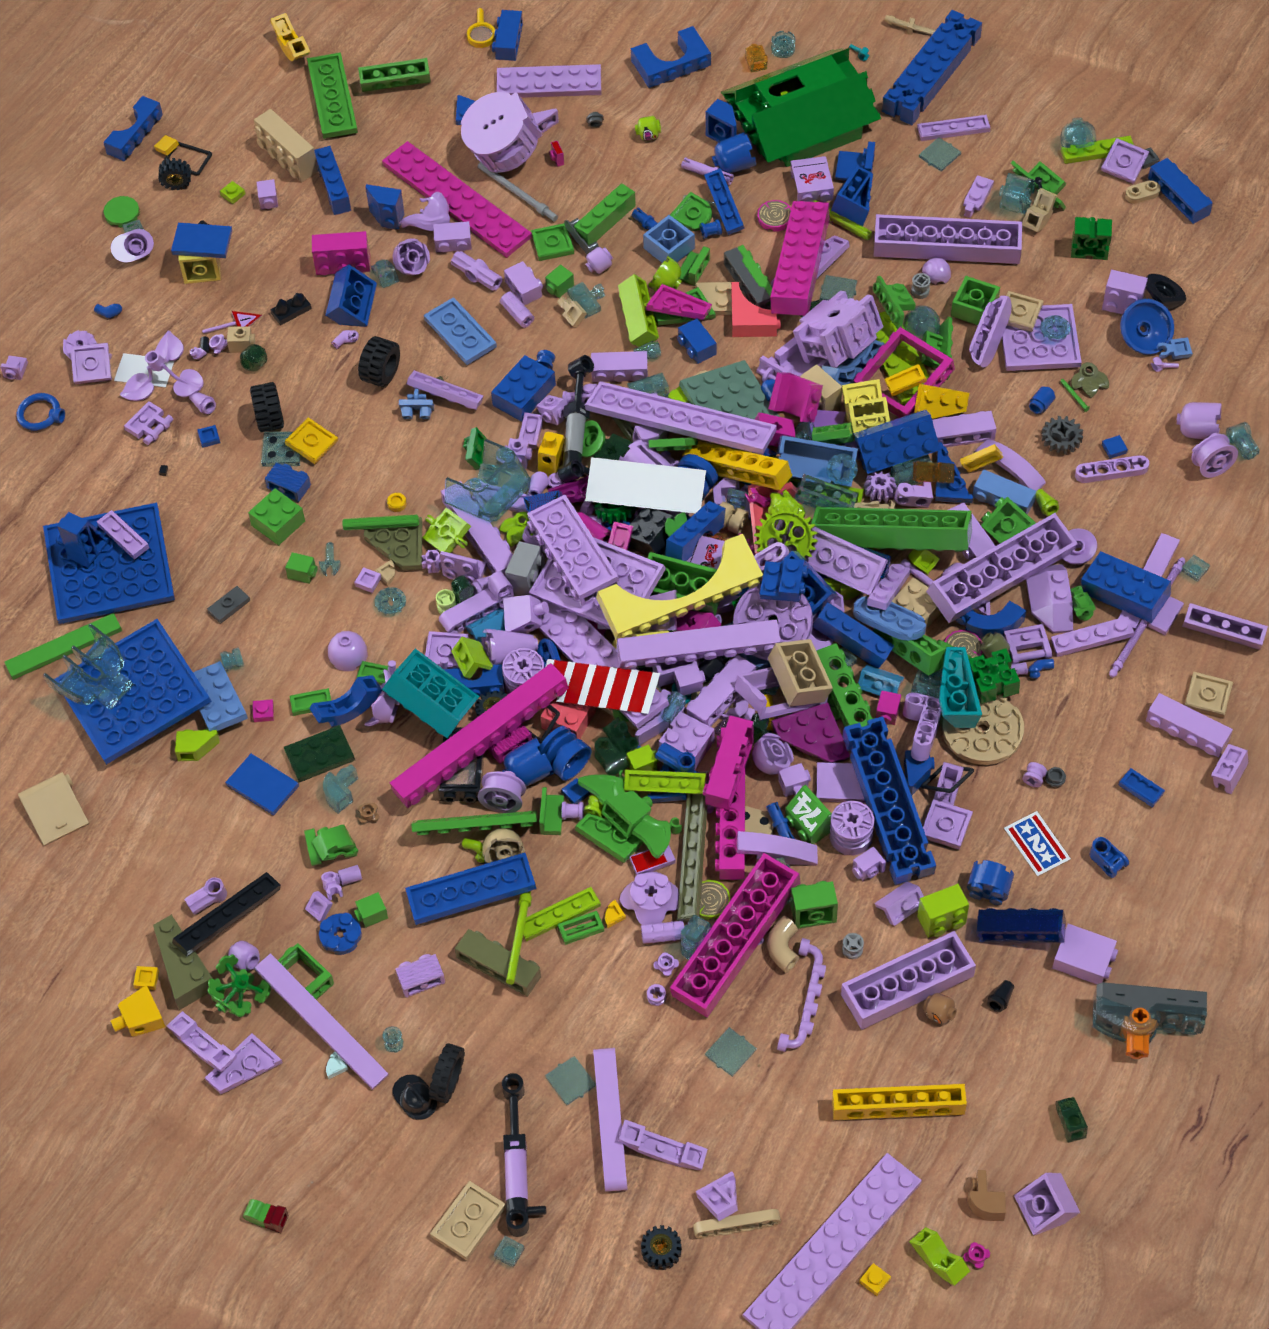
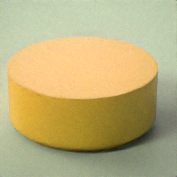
M401 493L389 495L387 498L388 508L393 512L404 510L407 505L406 497Z

